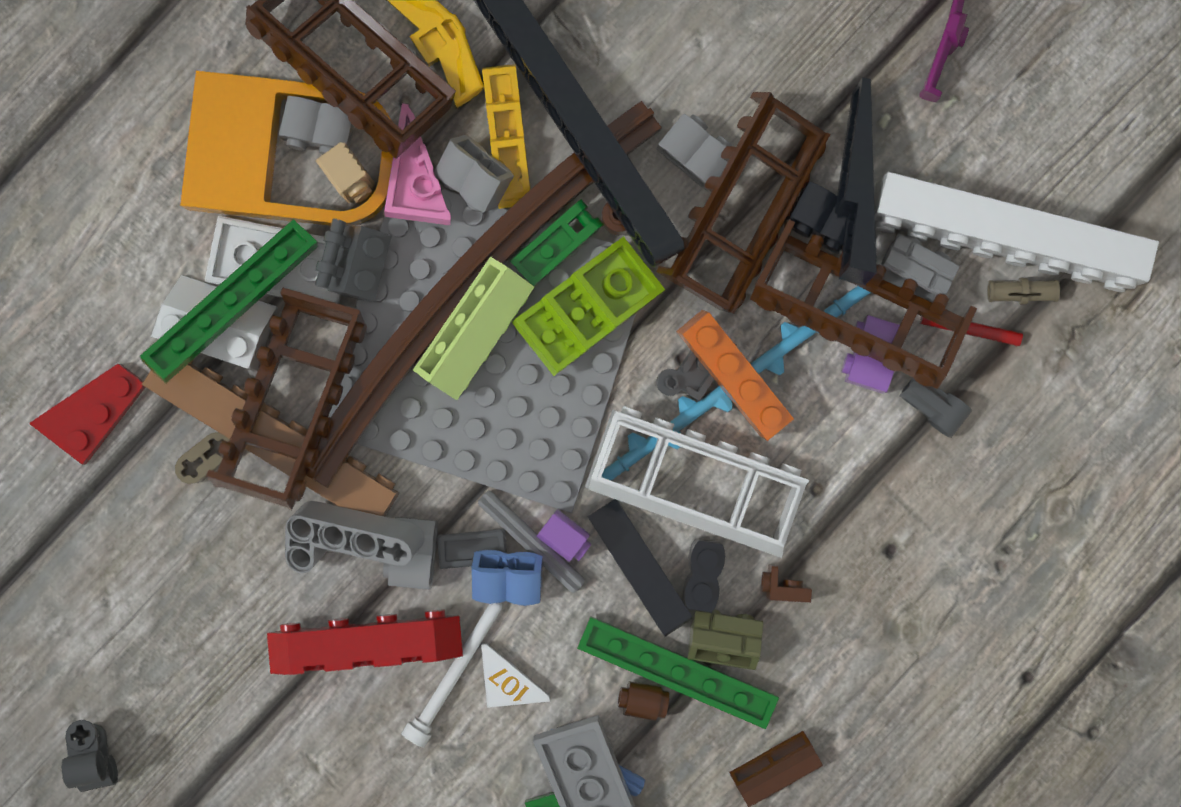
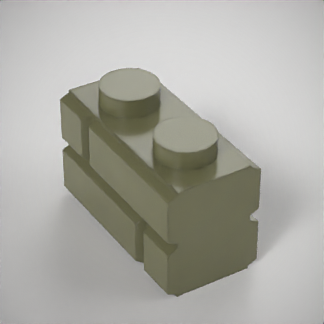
M716 609L712 613L695 610L691 624L687 658L755 670L761 655L763 621L755 620L754 617L748 614H738L734 617L722 615Z

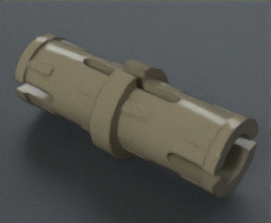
M1027 277L1019 278L1018 281L989 280L987 285V298L989 302L1018 301L1020 305H1027L1028 301L1058 302L1060 297V284L1058 280L1029 281Z

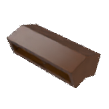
M801 731L729 773L747 806L751 807L822 767L823 764L804 731Z

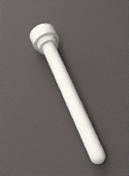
M502 603L488 605L462 647L463 657L455 658L420 717H415L412 722L408 721L401 734L413 744L422 748L426 746L432 736L430 734L432 721L502 610Z

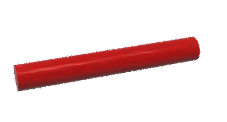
M922 316L920 317V324L949 330ZM975 322L970 323L966 335L1020 346L1023 338L1022 333Z

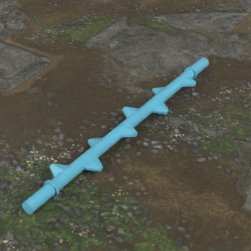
M857 286L839 300L835 299L833 304L823 311L836 318L841 314L845 315L846 310L871 292ZM784 322L781 324L782 341L750 364L758 374L767 369L781 375L785 372L783 356L817 331L806 326L799 328ZM720 386L698 402L682 396L678 399L680 415L670 421V423L675 424L672 431L681 434L680 431L712 407L730 412L733 409L732 401ZM633 432L628 435L629 452L622 457L618 456V460L605 468L602 477L612 481L625 470L628 472L632 465L654 450L658 438L649 436L646 439ZM668 443V446H671L675 449L680 448V446Z

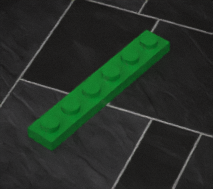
M293 219L139 356L141 361L165 384L168 383L318 247L317 240Z
M590 616L577 646V649L763 729L767 728L779 700L777 695L695 660L688 659L681 654Z

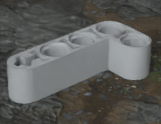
M308 501L286 523L285 558L288 566L298 573L309 572L325 555L327 550L390 565L404 566L409 563L422 547L425 539L422 530L410 522L318 501Z

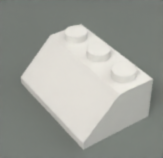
M181 275L161 305L151 337L159 339L209 295L216 286ZM257 301L201 353L257 371L260 363L257 359V353L260 346L266 345L271 330L269 327L270 320L273 315H276L278 307Z

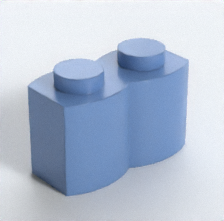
M496 550L474 552L471 568L473 600L487 604L507 601L522 606L540 603L542 592L541 555L531 552L507 554Z

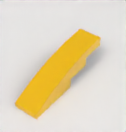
M516 64L482 68L491 154L493 158L503 163L514 175L498 204L499 209L512 207L530 191Z

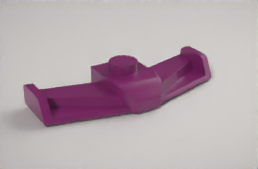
M965 0L952 1L949 18L924 87L919 93L921 99L937 102L941 98L942 92L936 89L947 56L951 55L958 46L963 47L969 32V28L964 26L968 14L962 13Z

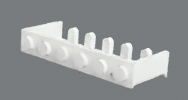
M625 406L622 407L621 412L612 410L585 485L588 490L782 558L784 545L806 484L809 482L808 479L800 477L802 470L782 463L781 469H777L768 465L770 458L753 452L750 453L749 458L736 454L738 447L720 440L717 447L705 443L706 435L687 429L685 435L674 432L672 430L675 424L656 417L653 424L640 419L642 412ZM620 425L658 438L640 490L602 477ZM668 443L747 470L729 522L650 494ZM759 475L792 486L773 538L741 527Z

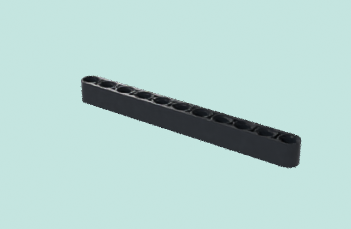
M473 0L645 260L652 267H656L685 250L684 242L678 230L524 1Z

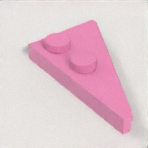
M402 103L398 127L403 130L415 119L411 108H409V104ZM420 137L397 159L393 157L384 210L385 217L450 225V212L446 207L438 179L435 177L426 146Z

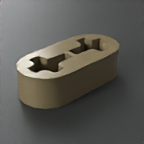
M219 432L207 435L177 460L175 465L177 477L187 484L199 483L205 480L208 470L216 471L222 461L219 453L208 457L207 454L215 447L212 442L214 440L229 442L230 439ZM202 458L204 462L196 468L198 475H186L185 471L188 469L186 462L195 463Z

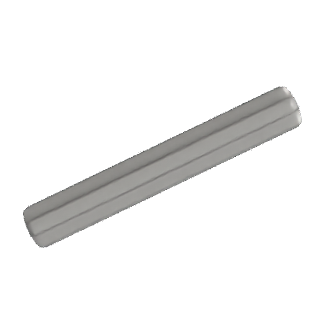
M487 491L478 500V505L528 552L541 555L542 565L570 592L575 593L585 582L584 578L557 552L536 537L538 534L492 491Z

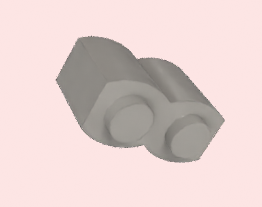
M287 96L279 136L282 140L286 141L287 147L302 151L306 150V146L320 148L319 153L322 155L340 142L346 143L350 148L354 126L343 111L330 104L301 97Z
M683 114L659 142L656 149L699 186L709 191L705 188V183L711 176H721L728 163L721 158V153L727 146L732 145L721 136L717 138L711 136L706 131L708 126L698 116L692 114L689 117Z
M466 135L450 139L434 171L447 189L459 192L471 209L483 213L498 206L514 177L512 172L503 163L489 156L480 144Z
M395 517L397 520L417 525L422 530L425 540L422 547L408 564L395 566L384 563L383 578H388V586L432 589L438 521Z

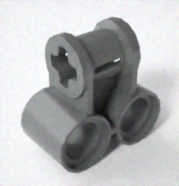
M87 720L73 722L68 727L65 735L68 757L63 758L61 764L62 778L68 789L77 787L80 792L116 785L118 782V770L114 757L111 754L109 755L106 731L101 726L92 724Z

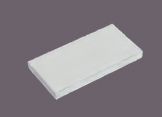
M218 216L204 282L220 285L283 228ZM310 234L317 240L318 247L267 292L266 295L282 298L281 290L282 288H287L340 304V294L315 286L318 275L315 269L317 262L322 260L326 242L323 241L324 236Z

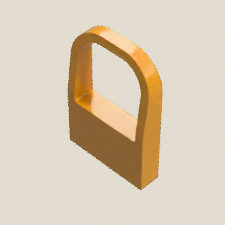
M196 71L180 206L189 211L281 221H292L294 219L300 223L331 226L332 219L345 221L346 225L355 226L370 220L385 206L393 156L389 152H381L376 189L372 196L357 208L335 211L271 203L282 100L287 99V96H295L320 103H329L316 87L304 82ZM378 101L375 102L373 105L391 120L383 106Z

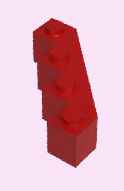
M442 609L425 611V618L413 620H397V614H385L376 616L377 622L367 624H349V618L328 620L329 626L315 629L301 628V623L299 622L281 624L280 631L267 633L270 674L295 675L304 674L306 671L325 670V672L351 670L360 666L373 665L374 667L402 665L407 662L423 661V663L463 657L460 615H446L445 610Z

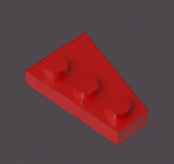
M116 364L29 424L80 464L86 465L146 387L142 385L143 380L125 366Z

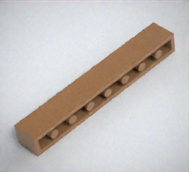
M194 359L166 384L150 370L142 383L143 386L231 439L235 429V425L231 420L232 414L236 408L243 409L248 397L245 389L236 384L231 389L220 382L223 376L207 366L202 371L192 364ZM264 402L252 433L301 448L308 428L294 420H291L290 424L278 418L281 413L279 410ZM248 444L246 445V450L288 476L291 475L296 459ZM349 456L344 461L328 488L307 475L304 478L306 487L337 506L384 517L400 494V492L393 489L396 485L395 482L378 473L376 478L364 471L367 465L353 456Z

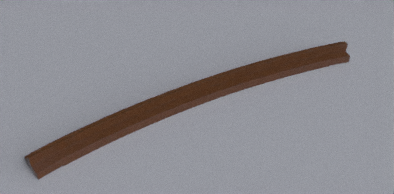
M642 101L608 125V128L626 155H629L641 144L660 132L662 128L654 118L653 110L651 108L648 109ZM572 153L498 219L448 270L394 332L330 417L331 423L328 433L325 437H320L316 447L319 451L318 458L313 469L308 468L306 473L308 477L327 488L329 487L368 426L409 371L425 353L488 259L492 257L504 265L544 225L594 183L575 153Z

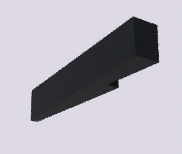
M864 77L853 90L835 206V214L848 216L839 279L861 285H866L876 274L871 79Z

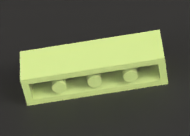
M490 257L413 371L430 384L458 400L463 391L469 386L471 379L482 363L487 360L497 341L506 332L510 322L521 306L526 303L534 286L507 266Z

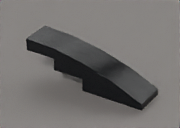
M616 499L588 516L664 637L693 619Z

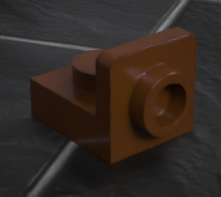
M769 564L768 572H762L761 591L767 592V599L811 603L812 589L803 587L802 580L783 579V585H778L779 567L777 565Z

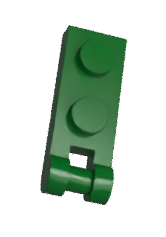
M582 199L569 208L510 261L527 282L534 287L604 226L598 217L594 219L586 210L588 206ZM575 219L584 227L578 233L569 225Z

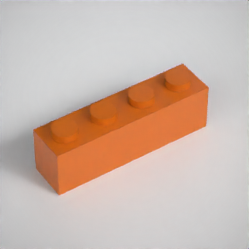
M701 310L676 331L759 436L768 441L794 420L709 312Z

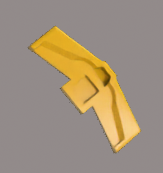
M386 0L419 29L409 37L427 65L430 67L440 60L448 84L456 90L454 96L456 107L459 108L476 97L482 91L484 85L465 35L466 29L456 14H452L437 0Z

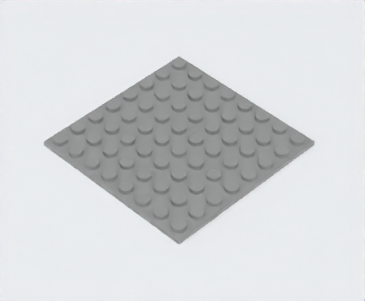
M441 188L446 207L451 215L450 225L384 217L380 232L392 237L375 302L357 300L355 309L360 310L365 322L364 324L367 325L366 334L362 343L356 344L353 355H355L353 368L350 374L344 375L341 386H343L341 399L337 406H332L328 417L333 415L374 357L421 300L508 209H499L497 206L485 213L471 209L460 194ZM551 223L544 225L504 265L525 279L510 261L544 232ZM590 237L534 287L526 303L521 306L510 322L506 332L497 341L487 360L482 363L471 379L469 386L463 391L458 400H455L414 372L415 364L378 412L357 444L572 513L636 314L555 376L547 369L512 322L539 302L547 293L567 280L575 271L614 243ZM636 251L647 267L651 269V265L645 260L641 252Z

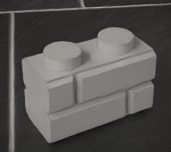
M898 234L890 244L880 264L887 270L883 280L901 288L906 279H912L918 284L914 294L930 302L934 300L937 294L947 295L952 280L959 269V265L952 262L947 254L938 251L933 252L922 246L917 238Z

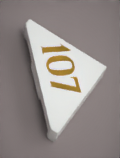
M488 643L481 644L487 708L550 702V695L531 681L528 676L496 652Z

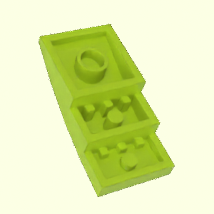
M623 236L575 271L567 280L547 293L539 302L515 318L512 324L551 374L555 376L666 289Z

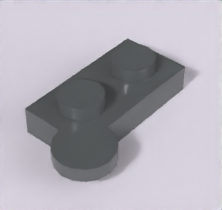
M690 350L678 370L665 369L658 374L656 385L658 390L667 396H674L682 390L695 400L700 401L714 381V378Z

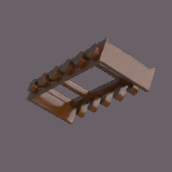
M257 0L251 6L248 5L246 7L245 25L249 33L254 38L263 40L280 61L290 64L306 84H312L316 87L331 106L338 107L348 116L349 121L354 127L359 130L363 129L373 138L380 150L389 152L396 159L451 108L456 90L354 0H317L322 7L293 32L270 13L285 0ZM335 12L340 14V20L345 27L349 28L353 25L365 36V43L370 49L379 48L390 58V65L393 70L364 96L302 42ZM408 74L416 81L415 87L420 93L425 94L428 92L436 100L402 130L373 104Z
M771 92L752 93L750 98L759 104L754 115L743 116L739 120L737 128L744 133L736 147L727 146L722 151L721 158L728 163L721 176H711L707 179L705 188L711 191V194L704 207L695 206L689 212L688 218L693 220L695 224L688 237H682L685 250L677 255L671 268L659 266L656 270L657 273L718 310L732 314L744 303L746 291L751 281L760 273L764 257L768 250L775 245L778 239V231L784 220L793 212L794 202L799 192L808 184L810 172L816 161L824 154L826 142L831 135L777 100ZM773 114L807 136L791 167L757 145ZM752 155L784 176L785 179L745 251L711 230ZM705 240L740 261L721 296L687 276Z
M788 220L754 287L750 300L756 302L764 310L775 311L787 317L795 325L806 326L819 332L823 338L829 341H838L850 347L858 355L869 356L881 362L889 370L900 371L913 377L917 383L923 386H932L938 389L948 375L977 308L970 306L964 317H961L946 309L949 298L946 295L937 294L932 302L914 294L918 286L917 282L912 279H906L900 288L883 280L887 270L884 266L876 264V274L866 285L850 283L907 309L892 343L884 341L813 307L829 274L831 273L839 277L842 253L837 258L822 251L824 239L819 235H812L808 244L790 236L795 222ZM784 251L821 268L804 302L767 285ZM917 314L954 331L939 366L901 349Z
M282 288L280 294L285 302L280 317L273 315L270 320L269 327L273 335L268 347L260 346L257 359L261 365L256 377H248L246 379L244 389L248 397L242 410L236 408L233 411L231 420L235 425V429L229 442L222 440L218 452L222 457V461L218 471L208 470L206 477L214 487H223L292 510L295 502H299L304 495L306 489L304 478L308 468L313 469L319 453L316 447L320 437H325L328 433L331 418L328 416L332 406H337L343 392L342 380L344 375L350 374L355 361L353 352L356 344L362 343L367 325L364 324L365 322L360 310ZM300 312L348 326L335 360L286 346ZM281 358L330 372L301 448L252 433ZM247 444L296 459L284 493L234 478Z

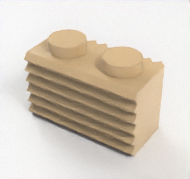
M338 143L317 158V164L337 192L348 203L353 201L360 203L373 193L371 188L374 187L375 182L346 143Z

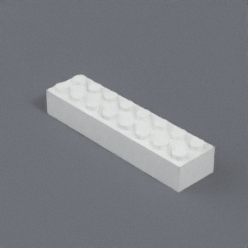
M887 172L876 183L874 190L875 229L882 232L894 233L895 229L908 232L907 236L915 237L919 241H927V238L939 240L940 246L948 249L960 250V246L973 249L972 254L979 257L993 258V255L1006 257L1005 262L1020 267H1025L1026 263L1039 266L1038 271L1042 273L1059 275L1060 271L1072 274L1071 279L1077 282L1091 284L1092 280L1105 283L1104 288L1117 292H1125V288L1135 289L1137 285L1147 283L1150 280L1159 241Z

